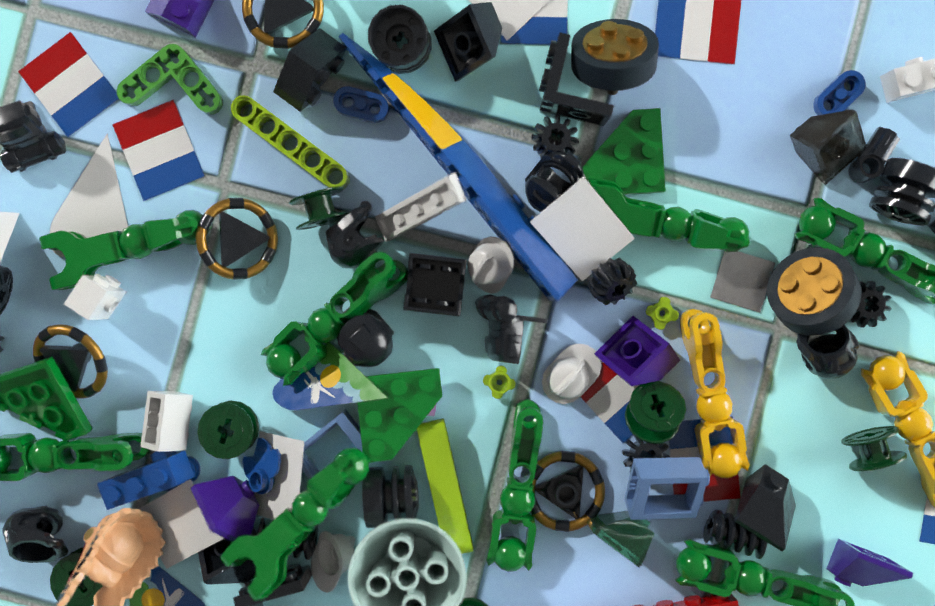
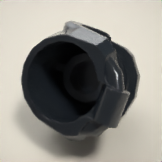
M551 152L544 155L525 178V194L531 206L542 212L582 177L585 178L584 170L580 165L581 162L569 152L567 154ZM552 168L563 172L570 180V183L559 177Z
M368 201L361 202L360 207L355 208L325 232L330 257L333 262L342 268H357L368 257L376 253L378 248L385 242L383 237L378 238L377 235H372L364 238L359 232L373 209Z
M368 309L364 314L356 315L343 325L337 341L340 348L344 351V356L354 366L375 367L384 362L391 354L394 331L377 311Z
M845 325L835 330L836 334L822 335L811 340L809 343L810 336L797 333V347L802 353L801 356L805 366L812 374L822 378L836 379L845 376L854 368L858 360L857 349L859 348V342Z
M47 505L36 508H23L13 512L2 528L9 555L15 560L27 563L53 562L58 558L66 556L69 552L66 544L62 539H57L53 536L63 526L62 514L57 509L49 508Z

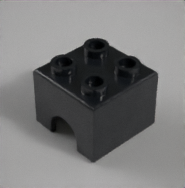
M409 253L408 279L403 310L460 317L467 259Z

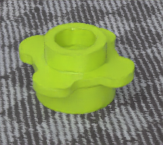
M661 297L659 302L647 306L645 310L646 315L650 316L654 322V327L659 330L664 329L670 321H676L679 318L678 311L672 308L668 297ZM662 310L665 312L663 316L660 315Z
M498 366L495 372L483 377V384L491 389L492 396L496 399L502 398L503 393L513 390L516 386L515 380L508 376L507 369L504 366ZM497 380H501L502 384L498 385Z

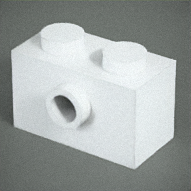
M923 57L914 58L906 61V66L892 69L881 75L880 79L886 103L935 91V58L926 61L923 60Z
M95 274V276L82 275L64 302V305L87 320L109 319L127 291L119 287L121 282L106 274L105 277L99 274Z
M148 391L140 447L158 452L186 451L193 395L176 391Z

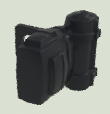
M19 100L0 107V145L4 149L0 153V159L3 166L11 173L18 170L20 172L26 171L30 166L49 159L55 160L59 155L65 154V141L56 131H47L32 101L22 103Z
M483 295L476 299L474 303L479 315L489 320V335L485 337L484 342L485 352L488 353V358L493 361L519 364L524 321L548 323V319L517 315V304L506 296Z

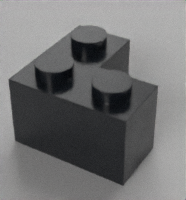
M319 28L289 50L273 92L299 112L308 105H315L321 96L320 87L327 81L330 74H337L343 67L345 60L342 58L347 47Z

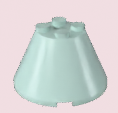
M401 518L377 526L361 540L350 561L348 587L354 606H459L466 588V568L458 546L445 531L424 520Z

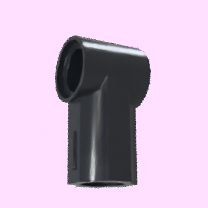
M881 126L876 128L858 158L849 166V176L854 182L865 183L883 173L887 159L900 141L897 133ZM863 163L869 166V174L864 171Z

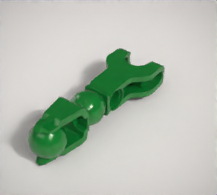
M595 178L587 179L588 183L631 234L660 238L661 234L671 242H679L686 239V242L695 248L721 249L726 252H737L749 246L750 231L748 225L741 219L736 217L723 218L700 209H695L691 213L681 207H670L665 210L664 205L628 198L624 195L621 187L613 181Z
M814 198L815 206L805 209L799 219L800 232L794 233L798 240L811 244L813 248L831 249L844 257L850 255L851 259L858 266L877 270L882 276L905 288L911 295L928 304L935 305V265L927 263L905 251L893 250L894 246L892 245L886 246L885 241L878 234L865 232L863 219L839 207L831 206L822 198ZM836 221L849 228L848 236L844 238L842 248L824 240L833 233ZM891 256L894 257L898 262V266L895 271L892 270L889 266V259Z
M185 210L172 219L132 224L123 229V231H114L89 238L77 232L63 230L39 237L41 249L60 250L66 258V266L63 271L49 279L51 290L74 288L82 275L94 276L97 269L103 266L132 258L143 259L152 252L168 251L183 244L196 245V231L203 215L196 210Z
M376 252L357 267L351 280L332 296L329 303L326 302L324 304V308H319L312 312L308 318V323L290 322L274 338L273 343L262 350L261 355L266 356L268 371L275 377L284 379L283 386L292 385L303 372H308L327 356L326 342L337 339L340 330L348 320L356 315L364 314L374 304L391 296L406 283L408 279V268L406 265L398 260H393L391 256L383 252ZM381 260L385 261V263L382 264L380 267L375 268L377 262ZM396 268H399V277L395 280H389L394 275ZM349 300V310L343 313V304ZM303 333L310 350L301 358L299 351L289 343Z
M530 399L518 402L515 407L508 465L509 477H507V485L500 495L502 509L496 511L493 515L490 546L486 557L488 566L495 562L500 569L507 572L518 571L523 566L529 571L532 567V552L536 536L535 519L530 514L535 505L532 482L535 478L544 422L539 405ZM527 416H533L531 421L523 420ZM521 466L529 470L528 474L524 477H517L514 474V470ZM509 521L514 525L523 523L527 527L525 543L514 536H506L499 540L501 525L507 524Z
M32 433L6 434L0 436V481H21L36 472L51 473L61 468L67 470L94 469L95 471L121 470L129 466L132 461L147 456L150 449L141 447L140 452H132L129 442L135 440L141 445L142 433H121L103 437L79 438L70 442L69 440L59 442L57 439L49 437L36 440L35 435ZM8 446H16L17 451L22 453L21 459L24 465L20 468L8 469L12 462V453ZM71 449L75 451L76 459L72 456Z
M351 447L337 453L332 463L309 479L307 482L308 490L301 492L295 497L292 502V508H286L259 535L238 537L224 551L221 560L227 567L240 566L248 559L254 562L256 577L248 587V593L254 601L268 597L285 580L287 573L286 562L290 554L305 540L313 530L312 527L325 520L328 509H334L343 504L354 487L365 479L369 472L370 459L361 450Z
M688 539L684 540L687 548L682 550L676 559V568L680 576L675 581L679 585L696 587L701 591L727 597L730 596L732 591L737 590L745 596L761 594L764 598H768L769 595L775 601L792 606H838L840 600H844L846 606H855L854 600L847 593L841 591L840 587L831 580L777 569L769 570L767 567H763L760 563L752 560L739 562L735 554L730 549H724V547L701 544ZM710 556L726 560L729 563L728 567L724 570L725 577L722 579V582L706 579L712 570ZM777 580H783L782 588L773 591V583Z

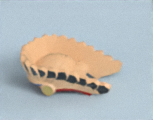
M123 508L116 513L105 516L97 527L89 528L84 534L85 546L64 591L60 594L56 606H65L84 576H88L90 580L95 583H101L103 586L93 596L94 606H124L125 600L132 598L135 591L141 588L143 580L150 577L151 569L159 566L158 558L163 555L162 548L166 543L162 538L163 529L158 526V521L153 519L152 514L140 509Z

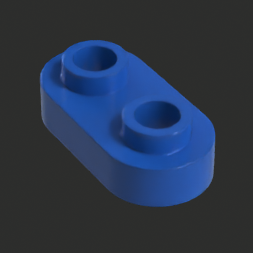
M849 70L839 75L815 98L813 104L815 113L823 119H832L840 115L864 92L866 82L863 75L855 70ZM845 82L850 84V91H847L844 88ZM824 101L830 103V110L825 109Z
M350 86L341 87L334 94V106L344 116L371 123H380L389 114L387 100L380 94ZM347 98L353 99V104L350 107L344 106V101ZM373 105L380 106V111L377 114L370 112Z

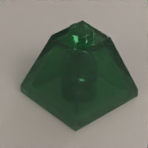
M628 510L599 514L589 519L587 523L593 534L640 568L655 534L649 527L651 522L648 519L631 520Z

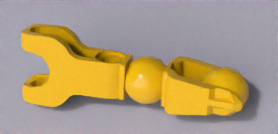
M689 309L680 317V328L683 343L689 356L693 380L699 387V389H696V393L700 395L697 399L696 409L702 420L694 429L699 454L702 456L703 466L708 470L709 476L714 474L720 478H731L737 475L741 468L748 471L750 464L746 456L747 447L744 427L741 423L730 417L733 404L730 396L726 393L727 388L724 387L725 373L722 360L720 326L714 315L697 309ZM713 372L715 375L714 381L710 385H705V375ZM724 427H729L733 445L719 443L710 449L709 433L714 432V430L721 431Z
M897 351L895 357L889 355L879 356L870 364L869 370L861 369V376L869 386L868 391L878 412L895 417L894 425L899 427L898 434L906 439L904 442L909 445V453L920 473L921 486L931 505L935 508V431H932V417L926 410L921 408L924 406L923 403L927 400L928 394L915 371L910 370L906 357L902 352ZM904 383L909 397L906 400L899 401L898 405L894 407L884 390H894ZM928 442L930 444V452L925 456L923 447Z

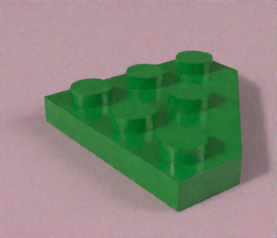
M661 108L632 110L584 164L582 169L584 170L585 179L595 178L613 181L621 187L624 195L666 192Z
M53 357L0 374V411L5 412L9 410L20 415L19 420L39 429L42 426L56 432L55 436L62 440H70L87 435L93 429Z
M440 368L366 376L387 397L357 402L362 451L369 457L370 462L392 460L442 398Z

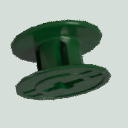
M325 188L290 200L288 202L290 205L304 204L309 220L298 225L296 230H306L334 223L349 214L350 212L336 213L332 201V196L341 193L344 188Z
M661 381L640 384L632 392L629 404L627 405L625 411L626 425L630 432L641 441L650 444H660L669 441L677 434L679 426L685 418V400L680 392L670 384Z
M230 400L214 405L204 412L198 423L197 434L199 442L204 450L215 458L228 460L238 457L251 448L258 438L259 422L257 415L251 407L239 401ZM231 422L230 430L234 431V433L228 435L227 439H225L228 430L224 426Z
M873 427L854 432L841 439V444L858 446L861 455L860 458L849 464V469L853 471H872L904 461L907 458V453L895 450L890 451L887 442L888 438L895 436L899 432V427ZM881 441L883 443L884 451H882L880 446ZM864 445H866V448H867V452H868L867 455H865V452H864V448H863Z
M84 547L60 559L53 567L50 576V587L56 600L64 591ZM85 576L86 579H82L65 606L94 605L93 596L103 586L101 583H95L88 576Z

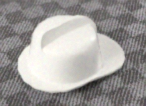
M492 236L482 239L468 260V271L472 281L478 288L491 294L498 293L504 287L515 266L514 255L508 244L502 239Z
M578 343L570 345L547 367L542 377L543 391L549 399L561 404L572 403L587 391L596 381L601 371V360L594 355L595 349L586 344Z
M328 531L320 533L311 559V573L316 586L321 591L326 593L333 591L341 575L349 570L356 540L354 536L331 534Z

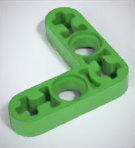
M176 44L164 46L118 84L116 90L118 98L123 103L129 106H138L174 78L194 104L205 114L214 115L223 107L221 94L188 53ZM172 52L177 54L180 60L176 64L171 61L170 54ZM160 61L169 69L168 72L158 64ZM151 68H157L160 72L159 79L156 82H148L146 79L147 71ZM191 72H195L199 76L198 83L193 87L185 84V77ZM138 79L147 86L146 89L140 86L141 84L137 82ZM129 87L135 89L134 94L136 96L133 99L127 96L129 94L127 91ZM204 90L211 98L215 96L212 100L214 105L212 107L208 105L203 106L206 100L198 92Z

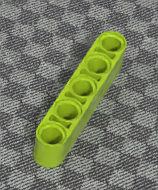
M241 95L233 100L231 104L232 115L242 124L328 188L343 187L345 190L348 187L350 175L341 164L252 98ZM245 105H252L251 114L242 117L241 109ZM274 121V130L269 134H264V124ZM289 138H297V147L291 151L286 150V141ZM313 154L320 155V163L316 167H308V158ZM334 171H341L343 173V179L338 184H331L329 180L331 173Z
M441 418L421 423L417 428V433L439 528L453 539L461 554L473 552L472 537L445 420Z

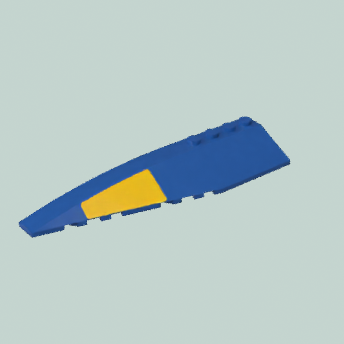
M344 33L339 35L341 43L347 47L348 52L447 175L456 173L465 197L497 237L508 244L514 258L549 301L559 300L578 279L574 275L573 270L565 261L563 262L557 252L530 223L534 217L528 218L522 211L525 207L522 201L515 194L509 195L471 147L409 85Z

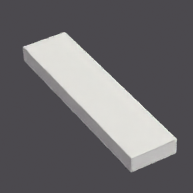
M456 173L396 204L375 216L385 242H388L467 201Z

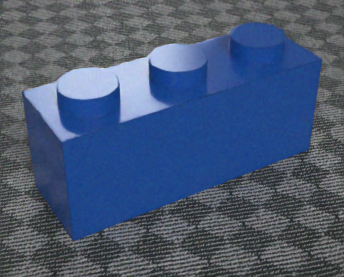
M184 450L115 475L97 483L105 507L109 510L175 487L195 477Z

